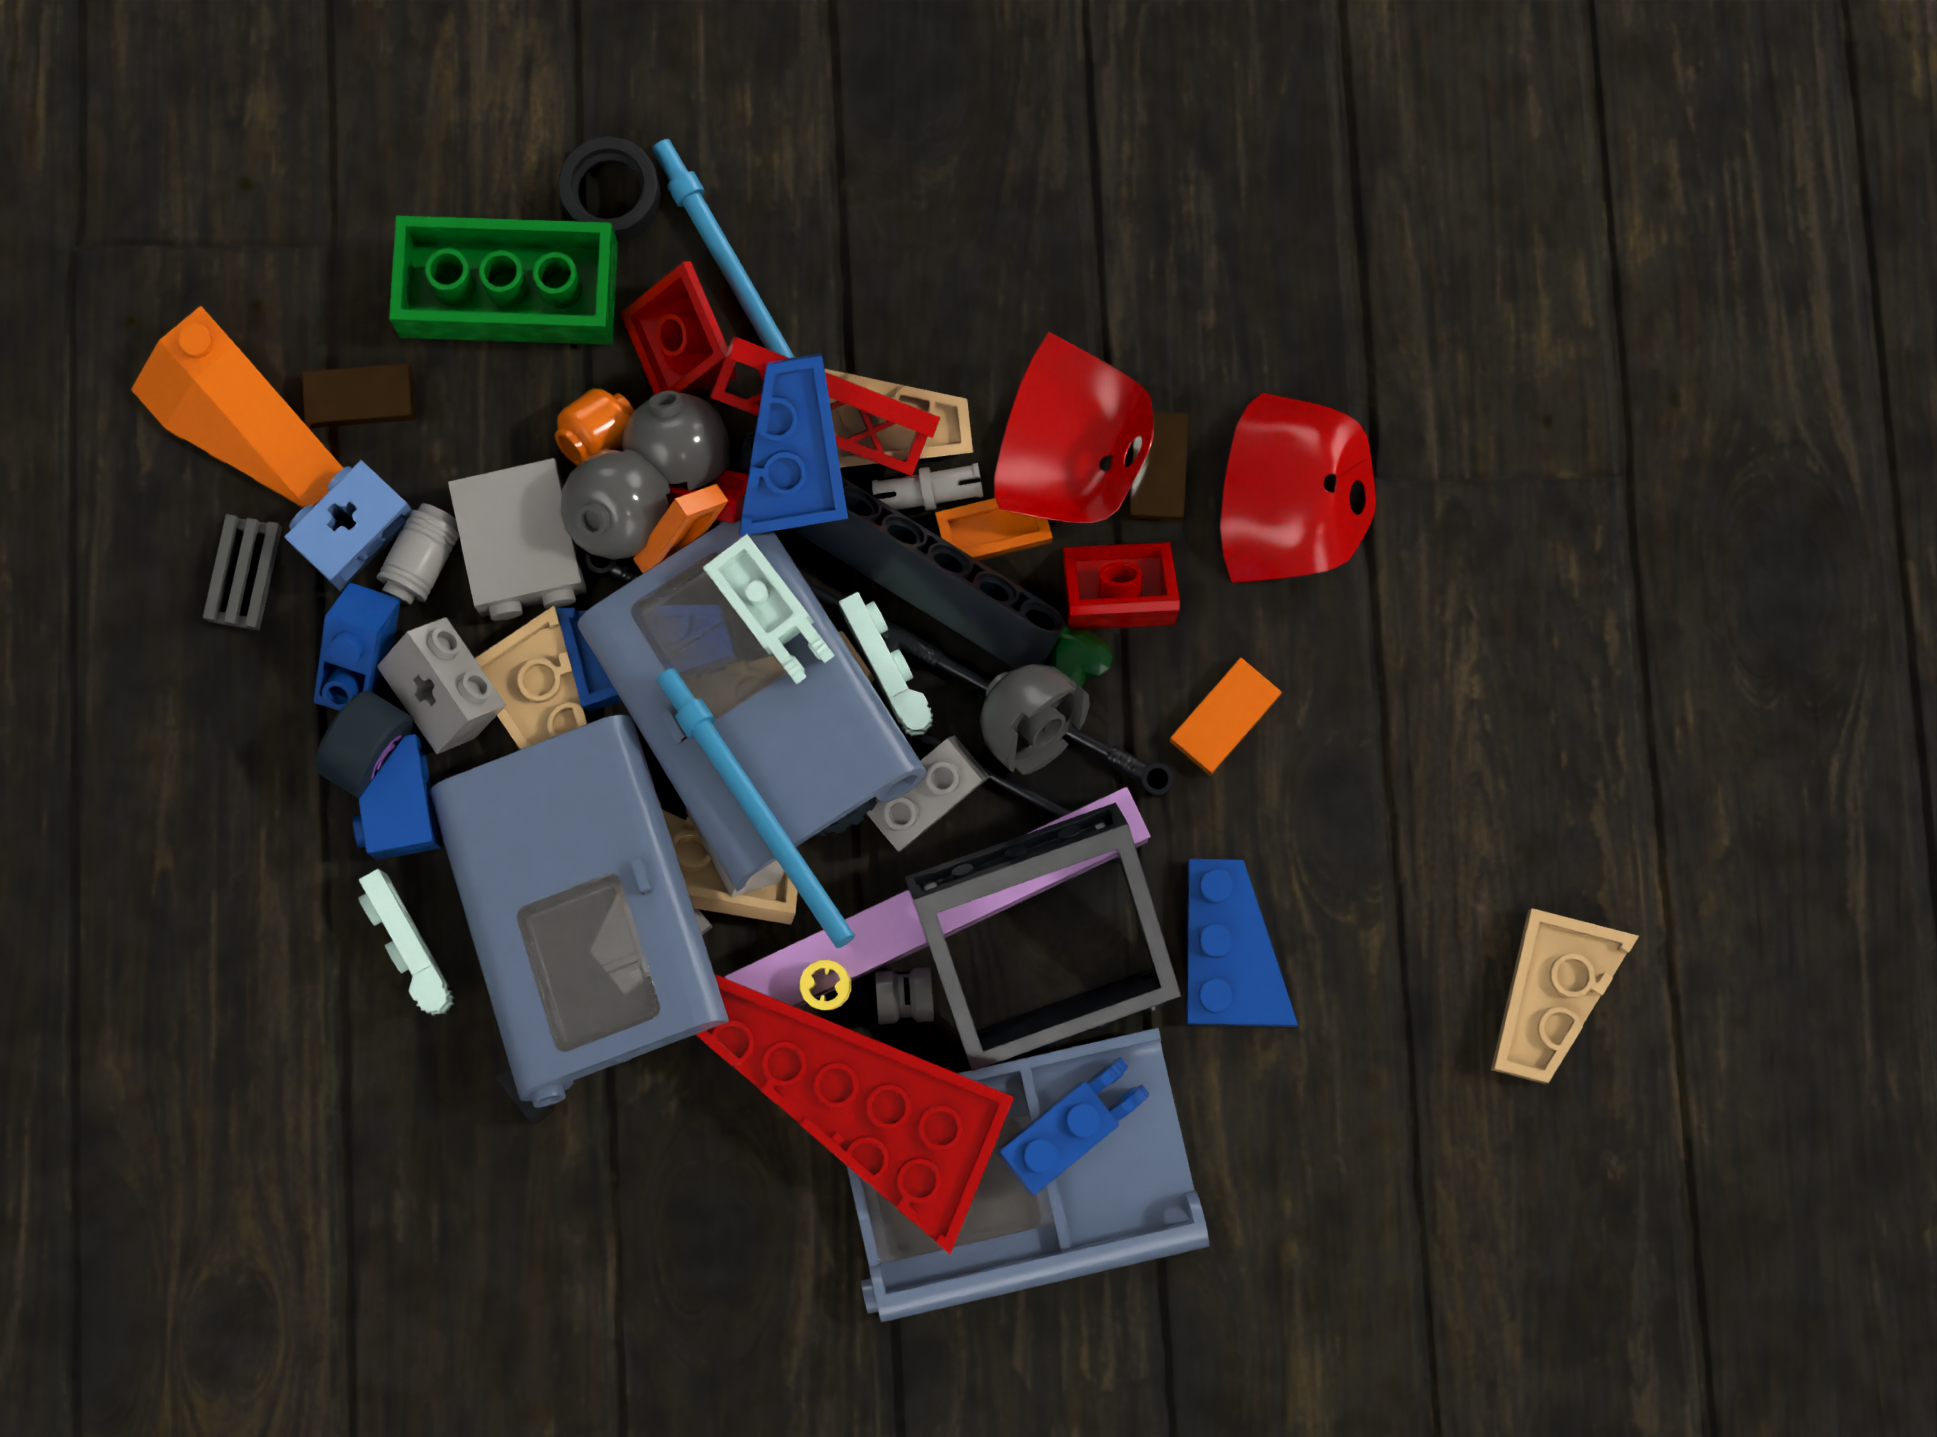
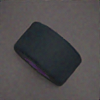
M369 690L357 694L343 707L326 731L316 754L315 771L350 794L360 798L403 737L412 735L413 718Z

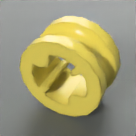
M818 960L811 963L803 971L800 978V992L803 999L810 1006L822 1011L834 1010L841 1007L848 1000L851 992V979L848 972L839 963L831 960ZM825 969L827 976H830L833 970L840 978V981L834 986L838 995L830 1001H826L825 995H821L820 1000H817L811 992L817 985L813 976Z

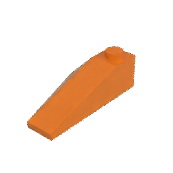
M199 306L158 341L131 388L132 392L168 432L187 440L208 452L212 457L231 465L302 508L311 504L315 506L329 492L328 485L333 477L344 469L202 306Z

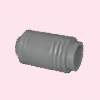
M422 503L418 510H412L377 575V579L384 584L381 592L401 599L400 604L409 607L414 600L425 602L450 556L449 553L452 552L459 538V533L456 531L458 529L456 518L435 506Z

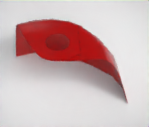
M1048 332L1034 354L1020 383L1001 444L994 476V497L999 509L1071 523H1094L1105 520L1118 511L1152 445L1154 419L1150 394L1140 384L1118 369ZM1138 436H1141L1142 444L1138 456L1126 468L1125 458L1132 442ZM1112 455L1110 469L1108 472H1104L1100 469V462L1104 457Z
M1261 393L1247 405L1236 426L1227 464L1220 530L1223 557L1231 582L1238 583L1304 576L1325 572L1346 563L1353 556L1364 538L1376 508L1374 475L1367 434L1356 420L1335 409L1311 402ZM1330 474L1336 476L1335 491L1333 493L1327 491L1324 487L1325 477ZM1357 480L1361 482L1365 491L1364 507L1358 515L1353 513L1350 505V490L1353 483Z

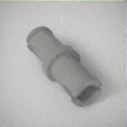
M978 463L934 472L930 471V467L919 468V474L913 476L872 481L873 495L875 496L896 492L895 497L879 499L895 510L925 506V510L929 511L937 509L936 504L983 497L981 482L959 485L960 481L981 478Z

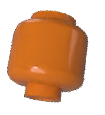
M590 389L565 407L557 416L558 430L555 432L556 442L563 454L577 466L599 450L610 448L609 450L622 452L621 438L628 418L634 412V409L621 394L611 395L603 389Z

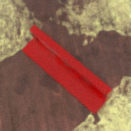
M733 336L710 398L758 416L759 404L755 402L760 400L761 392L746 399L725 392L736 361L756 368L763 382L766 362L787 359L788 357ZM825 372L828 395L830 398L837 400L830 403L831 411L846 404L858 409L866 427V430L848 438L835 435L837 447L913 476L927 437L933 438L940 417ZM867 412L886 419V421L873 426ZM895 424L916 431L905 461L886 455L876 433ZM870 436L875 450L856 442Z

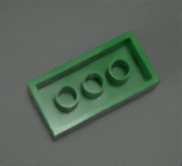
M396 216L389 320L400 338L612 345L618 241L612 223Z

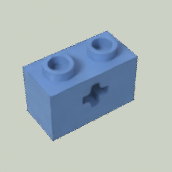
M362 460L353 468L348 466L339 471L328 485L329 492L315 506L311 504L300 510L289 525L291 531L285 536L287 541L340 592L400 533L412 511L408 503ZM344 515L356 522L355 526L350 530L338 523Z

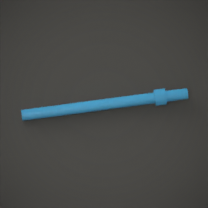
M664 139L656 143L651 150L670 182L667 185V189L677 206H684L762 344L768 350L788 358H794L792 351L702 197L705 190L695 172L687 171L670 139Z
M675 668L662 672L656 681L676 709L675 719L686 736L695 737L834 946L841 948L854 939L855 934L714 727V715L702 699H695Z

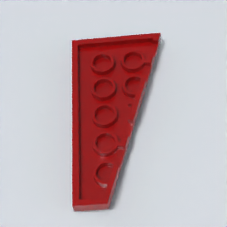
M715 974L729 1022L695 1035L751 1081L763 1094L781 1107L800 1126L885 1197L911 1222L915 1223L950 1255L1014 1096Z

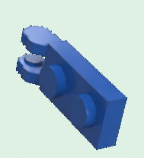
M1121 1057L1109 1063L1087 1082H1079L996 1151L1030 1196H1035L1119 1126V1120L1131 1113L1149 1097V1092L1141 1084L1124 1093L1121 1099L1109 1109L1096 1095L1098 1092L1120 1079L1127 1070L1128 1065Z

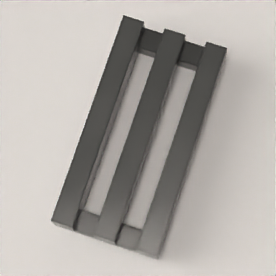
M226 514L203 619L207 622L260 631L282 527L279 523H262L257 519L247 518L245 520ZM241 531L244 532L227 610L224 613L221 612L238 533ZM257 534L264 535L247 617L241 616L239 613Z

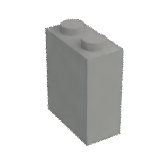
M554 458L448 482L474 607L482 617L490 615L493 621L512 619L523 614L522 608L542 603L546 609L555 606V608L565 607L576 602L575 596L587 593L577 544L566 531L561 516V495L564 484L561 471Z

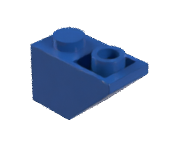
M354 583L347 585L325 615L313 703L341 711L354 696L361 692L369 690L376 694L382 677V673L377 668V665L394 645L401 599Z

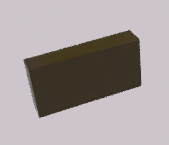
M409 363L302 372L304 423L309 429L415 420L413 375Z
M1153 411V441L1131 486L1129 520L1183 522L1188 413ZM1138 436L1133 441L1132 463L1140 451L1142 444L1141 436Z

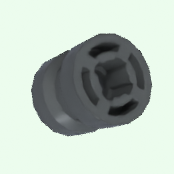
M931 967L913 968L909 974H897L892 969L875 970L879 1025L896 1024L901 1018H913L917 1023L934 1022ZM904 987H910L911 1005L905 1004Z

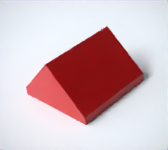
M686 261L678 265L620 313L654 394L663 391H676L695 396L712 389L728 350L691 261ZM735 367L733 368L729 381L737 378Z
M1170 542L1063 547L1067 626L1070 630L1175 625L1180 611V599Z

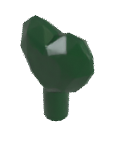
M1065 623L1060 637L1046 660V665L1055 667L1082 687L1087 677L1101 676L1110 670L1113 654L1108 643L1098 636L1082 630H1070Z

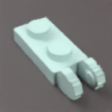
M748 534L703 567L769 655H775L796 684L807 677L804 674L805 669L795 656H791L783 645L800 632L806 638L808 647L818 659L826 663L835 656L811 625L814 621Z
M859 592L839 601L840 612L897 722L903 725L902 730H905L906 735H911V738L912 736L921 735L924 737V734L932 727L930 724L933 720L931 719L933 717V714L930 713L931 708L927 707L928 701L923 693L908 688L906 681L912 679L913 675L900 650L897 649L891 653L889 652L881 636L882 633L888 630V627L874 601L865 605Z
M376 869L359 879L366 893L358 897L373 925L376 926L383 922L393 941L387 943L385 947L400 973L407 970L411 972L413 977L409 993L413 1000L418 1001L417 1006L421 1007V1011L425 1010L428 1014L431 1012L433 1016L435 1014H447L446 1012L450 1009L451 1005H454L452 1002L455 998L452 996L453 991L448 990L450 987L388 875Z

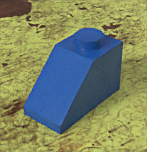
M416 734L403 737L358 799L361 815L353 816L355 839L358 847H366L367 854L376 860L441 848L436 814L429 793L431 782L425 745Z

